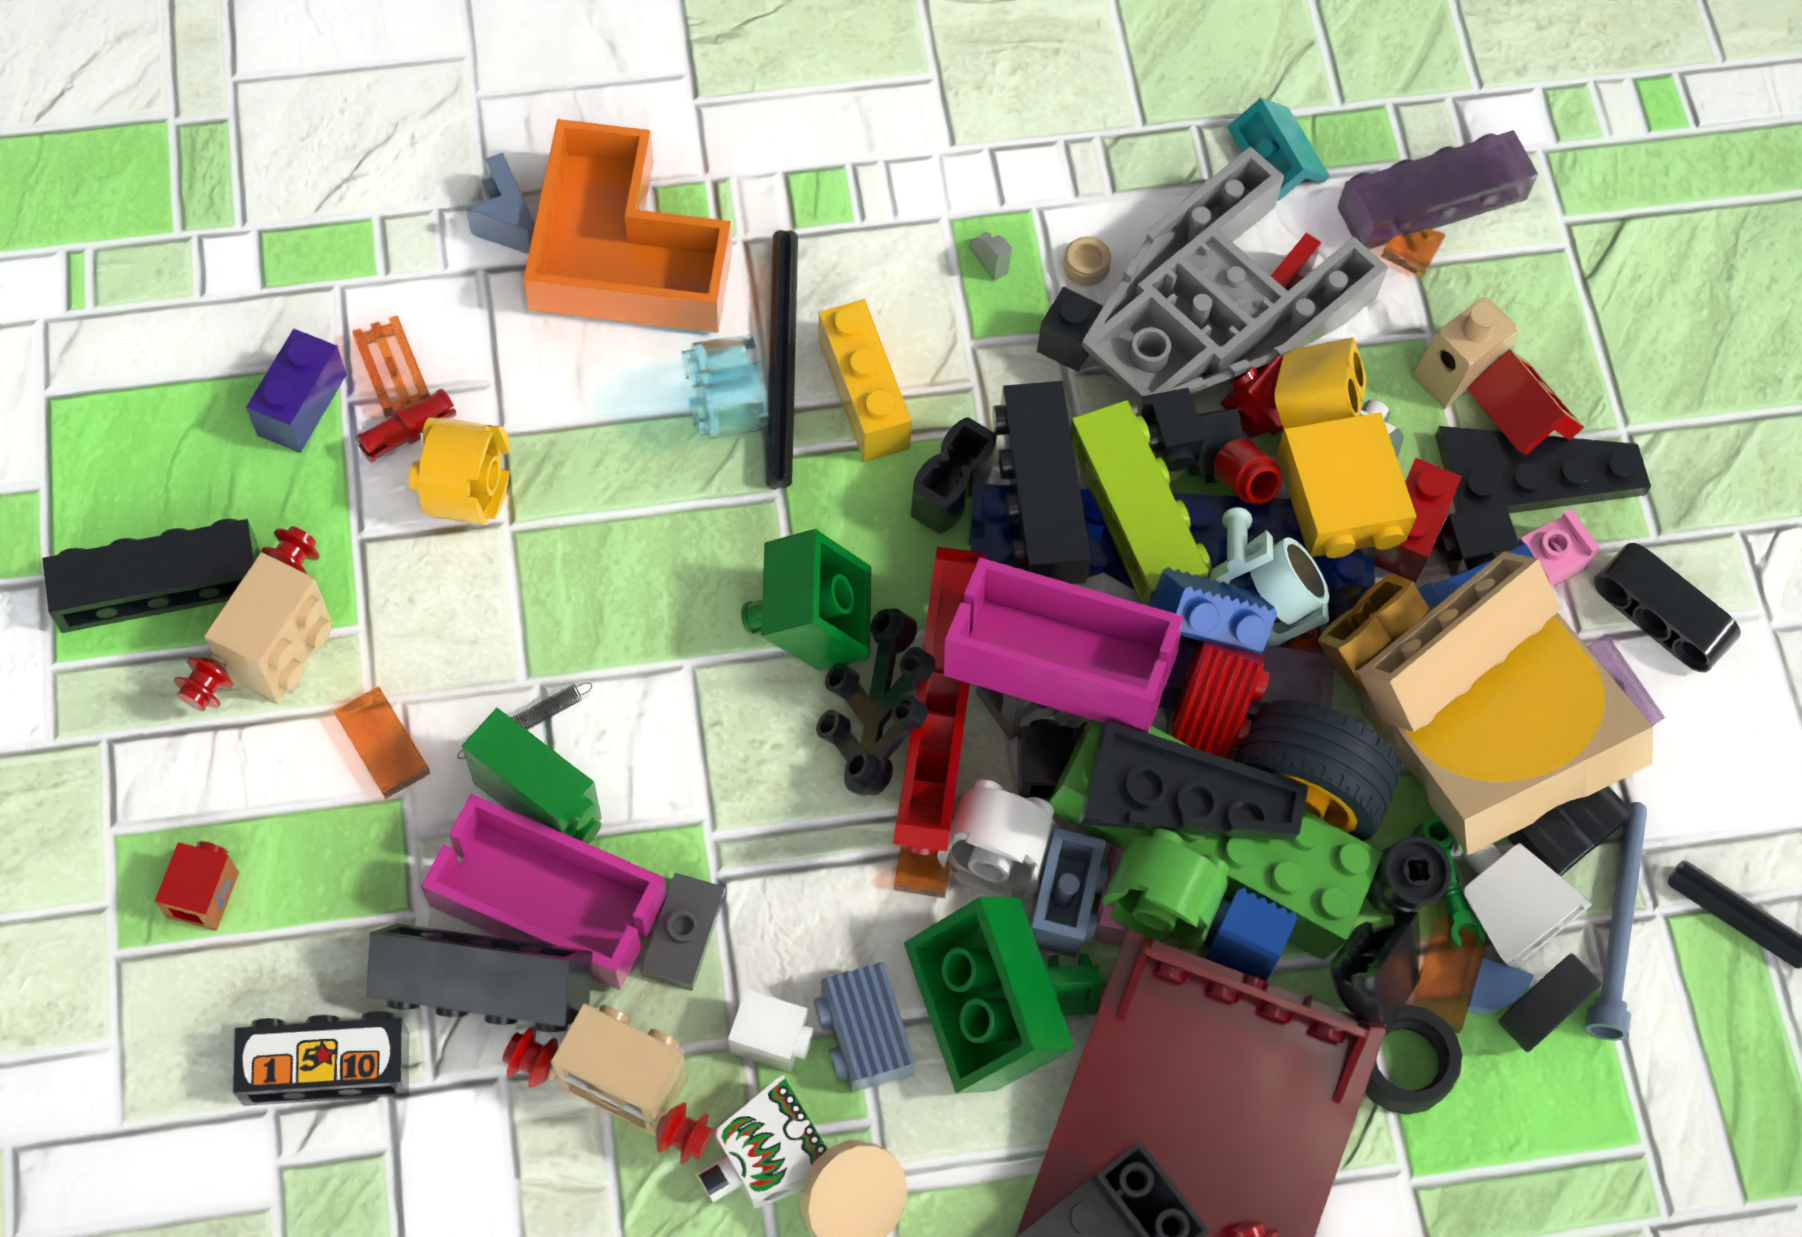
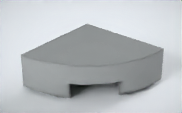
M985 232L970 241V249L994 281L1008 274L1012 247L1003 237L997 235L992 238L991 233Z

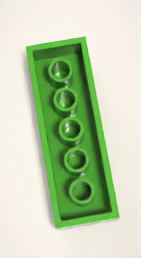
M1089 719L1048 803L1055 809L1054 813L1124 851L1129 840L1142 836L1151 837L1153 830L1079 824L1100 728L1104 724ZM1151 726L1149 734L1186 745ZM1305 809L1300 834L1292 841L1174 832L1183 839V846L1200 855L1217 857L1229 866L1230 871L1226 878L1228 886L1223 898L1232 902L1237 890L1245 888L1247 894L1255 892L1257 899L1265 897L1267 904L1275 902L1277 909L1285 907L1287 913L1295 911L1298 919L1288 941L1322 960L1348 940L1383 855V852Z

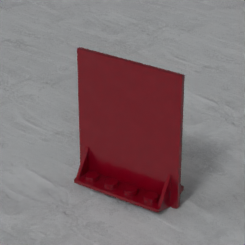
M1129 931L1123 941L1016 1236L1140 1140L1211 1231L1206 1237H1231V1229L1259 1221L1263 1222L1265 1230L1276 1229L1278 1235L1275 1237H1315L1385 1036V1028L1312 1000L1313 996L1311 994L1304 997L1261 980L1258 976L1253 977Z

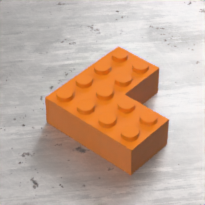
M557 119L523 279L528 308L530 311L719 333L732 257L731 221L645 211L654 163L651 130Z

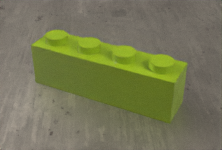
M1128 400L1072 418L1070 429L1075 460L1141 604L1150 606L1162 570L1170 567L1173 571L1179 569L1183 574L1188 572L1192 576L1197 574L1201 578L1207 577L1211 571L1209 555L1203 544L1195 543L1190 533V517L1186 506L1181 500L1175 501L1169 488L1170 476L1167 466L1162 458L1155 459L1149 446L1150 434L1143 417H1136Z

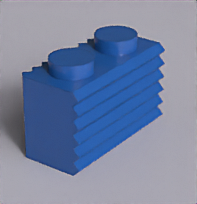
M1170 567L1162 570L1150 603V607L1184 616L1181 636L1256 655L1263 653L1277 616L1275 607L1251 588L1246 590L1243 586L1238 588L1234 584L1228 585L1224 581L1219 583L1216 579L1209 580L1206 576L1201 578L1197 574L1193 576L1188 572L1183 574L1179 569L1173 571Z
M1245 888L1237 890L1232 902L1222 898L1203 943L1211 947L1205 959L1253 977L1258 976L1259 979L1267 981L1298 919L1295 911L1287 913L1285 907L1277 909L1275 902L1267 904L1265 897L1257 899L1255 892L1247 894Z

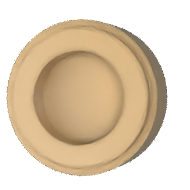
M1077 238L1065 250L1063 260L1064 272L1070 280L1077 284L1085 286L1098 284L1109 273L1111 252L1108 246L1097 238Z

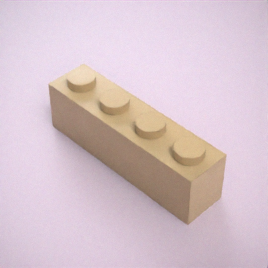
M1503 551L1357 671L1382 722L1412 732L1428 725L1434 719L1436 713L1454 698L1465 694L1471 688L1472 683L1491 667L1502 663L1508 657L1509 652L1527 637L1538 633L1544 627V623L1561 610L1539 559Z

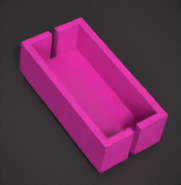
M979 557L964 593V603H960L945 638L944 676L1097 722L1105 723L1106 720L1149 733L1162 697V691L1165 689L1178 653L1184 616Z
M471 793L449 833L453 848L443 844L421 884L429 906L500 938L592 951L591 978L621 990L641 950L639 936L647 938L665 902L667 894L664 877ZM456 856L463 858L460 865Z

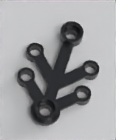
M897 608L880 610L871 622L870 631L875 642L878 644L869 695L859 683L858 672L843 663L834 665L828 671L825 678L827 690L844 698L864 725L861 744L850 732V719L835 710L826 711L818 720L816 727L817 735L835 745L847 761L844 772L845 785L849 791L859 796L877 795L888 786L893 774L890 756L912 730L918 729L924 723L927 717L926 704L910 694L921 682L926 681L932 675L935 669V658L933 655L919 647H912L906 651L900 662L902 675L891 687L896 655L911 646L917 634L916 620ZM892 717L895 723L883 735L884 725Z

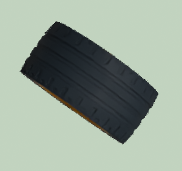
M1277 700L1263 705L1251 722L1249 735L1241 744L1235 757V762L1309 785L1304 808L1306 811L1363 842L1369 840L1370 837L1372 838L1384 819L1398 784L1401 761L1394 747L1383 736L1369 728L1366 724L1361 723V721L1323 705L1296 700Z

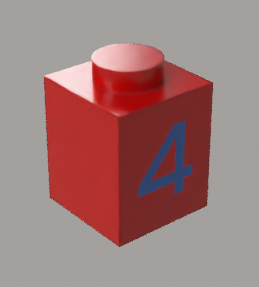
M198 841L196 847L180 842L177 843L155 899V903L166 918L217 931L239 874L233 861L227 855L228 851L206 841Z

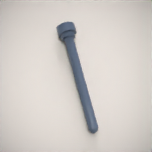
M1632 802L1628 805L1634 813L1624 823L1601 997L1595 998L1594 1005L1588 1007L1585 1031L1591 1036L1610 1041H1621L1629 1037L1632 1017L1631 1013L1627 1011V1003L1623 1001V992L1647 820V808L1641 802Z

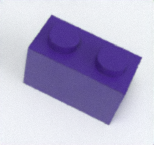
M293 328L246 406L257 436L299 453L302 452L347 375L337 345Z

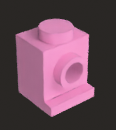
M1572 508L1564 512L1560 518L1521 537L1518 541L1520 546L1526 543L1534 558L1539 559L1551 587L1586 570L1600 549V546Z

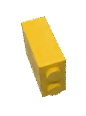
M1381 412L1284 429L1277 457L1307 552L1311 557L1326 555L1329 558H1340L1357 549L1374 546L1380 550L1390 549L1407 540L1417 516Z

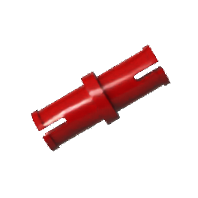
M440 388L434 394L406 409L402 406L391 411L392 417L363 433L355 435V439L358 443H361L358 446L363 455L372 463L377 458L406 442L412 445L421 440L420 434L423 433L424 424L428 418H453L457 416V412L452 408L454 404L448 394Z

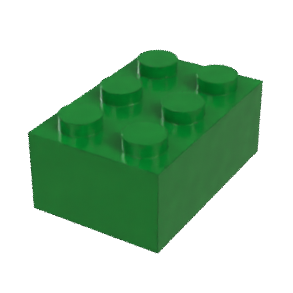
M978 897L903 942L955 1094L998 1091L1075 1049L1020 897Z

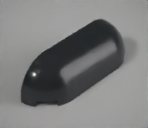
M1418 912L1393 915L1394 924L1372 929V923L1370 922L1361 923L1354 929L1348 940L1331 961L1332 982L1339 999L1351 1013L1363 1021L1379 1026H1392L1414 991L1420 970V925Z

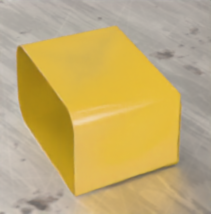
M1354 337L1293 349L1283 356L1275 388V403L1283 429L1360 416L1367 378Z

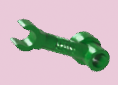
M1439 816L1431 817L1425 823L1417 826L1410 837L1428 838L1440 845L1448 855L1452 868L1451 883L1446 893L1442 896L1448 913L1447 920L1450 928L1447 933V943L1451 950L1457 953L1462 946L1458 930L1465 929L1472 933L1476 946L1480 948L1485 941L1486 931L1480 921L1474 918L1473 912L1468 909L1465 896L1462 894L1463 891L1459 884L1460 881L1458 880V875H1456L1457 872L1450 853L1454 837ZM1430 835L1436 837L1439 841L1434 840Z

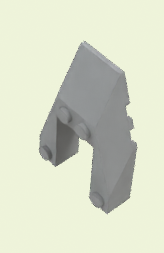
M1250 146L1151 226L1144 243L1135 258L1131 259L1124 271L1123 278L1112 296L1110 295L1085 336L1082 347L1139 400L1141 396L1189 388L1190 394L1243 374L1251 369L1252 366L1256 369L1266 365L1278 355L1283 358L1285 354L1293 349L1305 347L1343 326L1378 296L1388 266L1353 236L1289 291L1281 286L1233 243L1275 208L1284 175Z

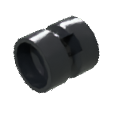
M1412 836L1401 839L1381 851L1383 855L1367 891L1366 898L1375 909L1391 916L1415 912L1435 902L1446 893L1451 883L1452 868L1448 855L1440 845L1428 838Z

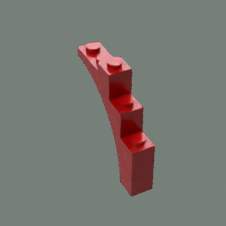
M937 547L923 641V650L935 658V669L926 681L921 682L917 686L916 698L926 704L927 717L918 729L912 730L910 733L893 844L903 845L907 851L915 854L929 855L934 854L937 850L948 851L970 683L944 676L945 638L960 603H964V593L979 557L987 559L988 553Z

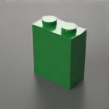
M496 707L461 745L473 783L506 809L587 844L597 835L601 827L600 820L602 815L595 782Z

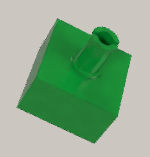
M817 529L764 542L762 600L749 601L743 604L741 609L743 625L752 634L761 632L763 638L818 671L830 669L838 663L846 665L870 659L871 566Z

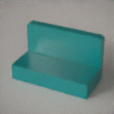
M1260 97L1227 126L1242 153L1251 146L1284 175L1277 201H1280L1306 178L1320 183H1324L1330 178L1329 173L1288 107Z

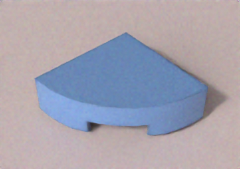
M1482 957L1477 965L1465 1011L1487 1014L1510 1006L1525 993L1534 975Z

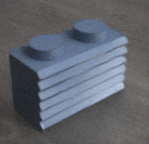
M878 962L874 965H867L864 968H857L853 971L822 979V996L814 998V1004L822 1030L832 1028L837 1047L829 1049L837 1080L847 1079L851 1093L914 1075L915 1061L884 963Z

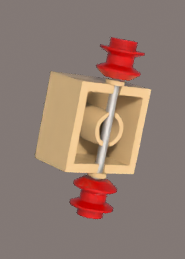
M291 526L288 530L277 528L274 531L279 544L276 548L264 547L262 549V552L204 636L213 654H210L208 658L189 657L187 664L192 670L189 677L177 676L174 678V683L180 688L177 696L189 706L200 711H204L207 706L219 708L221 704L215 694L219 688L232 689V681L278 704L286 690H293L301 680L304 672V663L313 649L321 648L328 639L331 632L332 619L315 578L307 575L306 570L302 566L305 560L317 561L320 555L314 548L316 545L314 538L302 529Z
M584 1003L560 1047L558 1039L555 1037L545 1044L536 1041V1029L533 1026L524 1034L516 1032L510 1039L502 1057V1062L508 1064L506 1070L507 1077L511 1078L519 1071L528 1074V1087L531 1089L546 1082L548 1078L553 1081L557 1079L561 1090L655 1136L658 1153L662 1154L670 1147L679 1150L680 1164L685 1165L690 1157L699 1160L706 1150L713 1134V1129L706 1126L709 1114L704 1113L697 1120L686 1116L687 1103L682 1102L674 1106L687 1082L683 1052L677 1049L679 1043L669 1035L656 1029H650L648 1034L629 1026L630 1019L619 1010L604 1004L597 1010Z

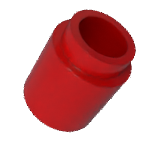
M1246 439L1232 440L1220 449L1215 458L1214 472L1216 477L1243 501L1263 504L1271 501L1279 493L1282 486V476L1278 464L1251 441Z

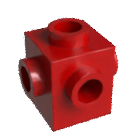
M1280 355L1274 357L1266 365L1256 369L1252 366L1247 372L1233 377L1229 383L1233 389L1220 402L1224 409L1239 410L1242 431L1250 439L1267 432L1276 435L1284 430L1275 403V388L1283 360Z

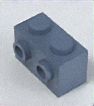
M1054 827L1042 879L1035 893L1029 924L1039 949L1076 957L1083 942L1092 943L1099 916L1098 912L1091 911L1094 894H1102L1110 865L1109 863L1102 862L1106 840Z

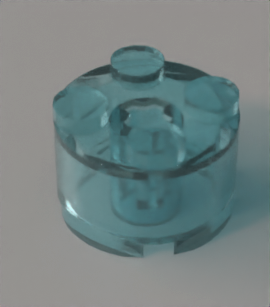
M751 333L691 343V349L681 351L685 378L690 380L691 387L696 390L697 397L689 398V408L693 426L697 427L699 436L706 435L708 440L768 430V424L762 418L768 416V407L760 361L752 363L750 361L749 349L756 348Z

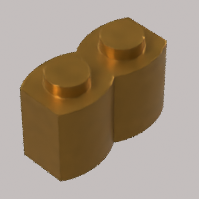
M1391 574L1373 585L1360 598L1354 608L1334 620L1321 634L1318 642L1345 684L1350 688L1368 694L1357 671L1431 610L1413 581Z

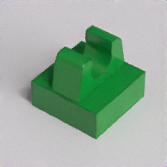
M1083 953L1079 954L1078 966L1060 967L1058 955H1050L1046 970L1063 1016L1097 1014L1101 991L1099 965H1093L1090 957Z

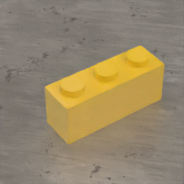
M865 299L819 311L818 341L863 461L866 462L910 449L912 420Z

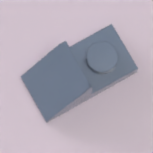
M502 152L485 158L488 178L482 179V185L488 200L466 209L470 232L479 238L529 254L535 223Z

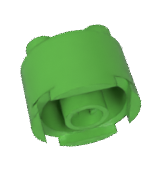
M1157 828L1153 830L1151 837H1135L1128 841L1104 894L1102 903L1104 906L1110 903L1114 906L1110 916L1129 931L1162 943L1166 936L1181 939L1178 946L1179 949H1197L1203 945L1227 889L1228 882L1226 878L1230 868L1217 857L1200 855L1183 846V839L1174 832Z

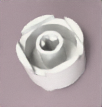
M977 780L973 789L962 793L958 799L952 815L948 851H938L939 863L945 868L948 861L957 869L954 878L963 885L980 893L993 897H1011L1013 890H1026L1024 898L1030 897L1039 888L1054 827L1057 828L1053 820L1055 809L1043 799L1035 797L1026 799L1005 791L1001 785L994 781Z

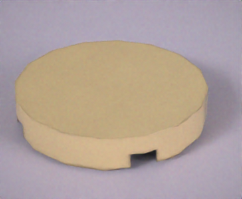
M847 1140L830 1147L813 1163L807 1174L810 1180L807 1183L806 1192L801 1190L799 1202L803 1223L813 1237H886L894 1230L905 1208L908 1188L904 1169L894 1155L884 1148L873 1143H865L862 1140Z

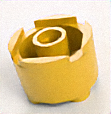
M428 418L423 428L424 446L420 461L415 460L412 463L409 472V488L412 491H418L422 513L436 518L481 525L489 524L487 518L495 519L503 505L508 487L510 470L501 469V454L510 455V442L506 430L502 426L449 418Z

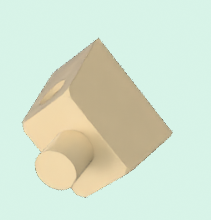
M1482 297L1434 335L1412 377L1446 409L1467 393L1468 387L1508 349L1513 351L1519 329L1494 302L1487 297ZM1454 357L1456 362V368L1450 369L1448 367L1450 365L1452 358Z

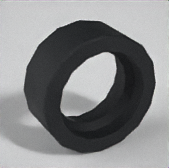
M1570 953L1522 996L1498 1020V1023L1525 1052L1529 1053L1602 985V982L1573 953Z
M1404 1005L1393 1025L1383 1026L1386 1030L1385 1036L1391 1031L1405 1029L1415 1031L1426 1038L1436 1050L1439 1059L1438 1073L1434 1080L1423 1089L1404 1090L1387 1081L1379 1070L1377 1061H1375L1365 1093L1371 1101L1387 1111L1409 1115L1428 1111L1448 1095L1461 1074L1463 1054L1457 1035L1445 1019L1427 1008Z

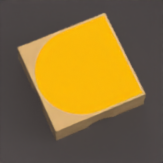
M1558 612L1544 623V627L1538 633L1527 637L1508 653V657L1502 663L1491 667L1472 683L1471 688L1465 694L1454 698L1435 714L1434 719L1428 725L1417 729L1415 732L1382 722L1369 695L1359 691L1362 712L1378 734L1383 736L1394 747L1401 763L1419 780L1429 804L1467 856L1533 824L1551 809L1568 801L1587 797L1652 765L1653 761L1652 725Z

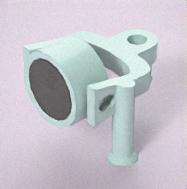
M1240 507L1227 510L1222 517V524L1227 529V560L1212 569L1209 573V580L1216 579L1219 583L1224 581L1231 585L1230 581L1249 571L1251 572V577L1260 596L1275 607L1277 617L1281 620V622L1273 624L1264 649H1273L1289 639L1329 622V592L1320 569L1307 550L1290 537L1273 545V536L1267 530L1248 544L1247 529L1252 524L1250 512Z

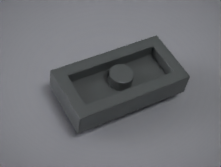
M674 873L641 968L643 977L693 991L726 894L725 887Z

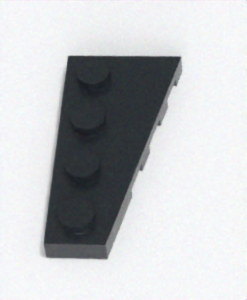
M1439 426L1435 433L1444 469L1462 476L1453 497L1456 513L1506 504L1510 514L1645 496L1651 488L1638 444L1579 438L1568 440L1565 437L1547 436L1529 454L1523 455L1518 452L1502 431Z
M1106 720L1100 728L1079 824L1146 830L1160 828L1171 832L1292 841L1300 834L1309 785Z

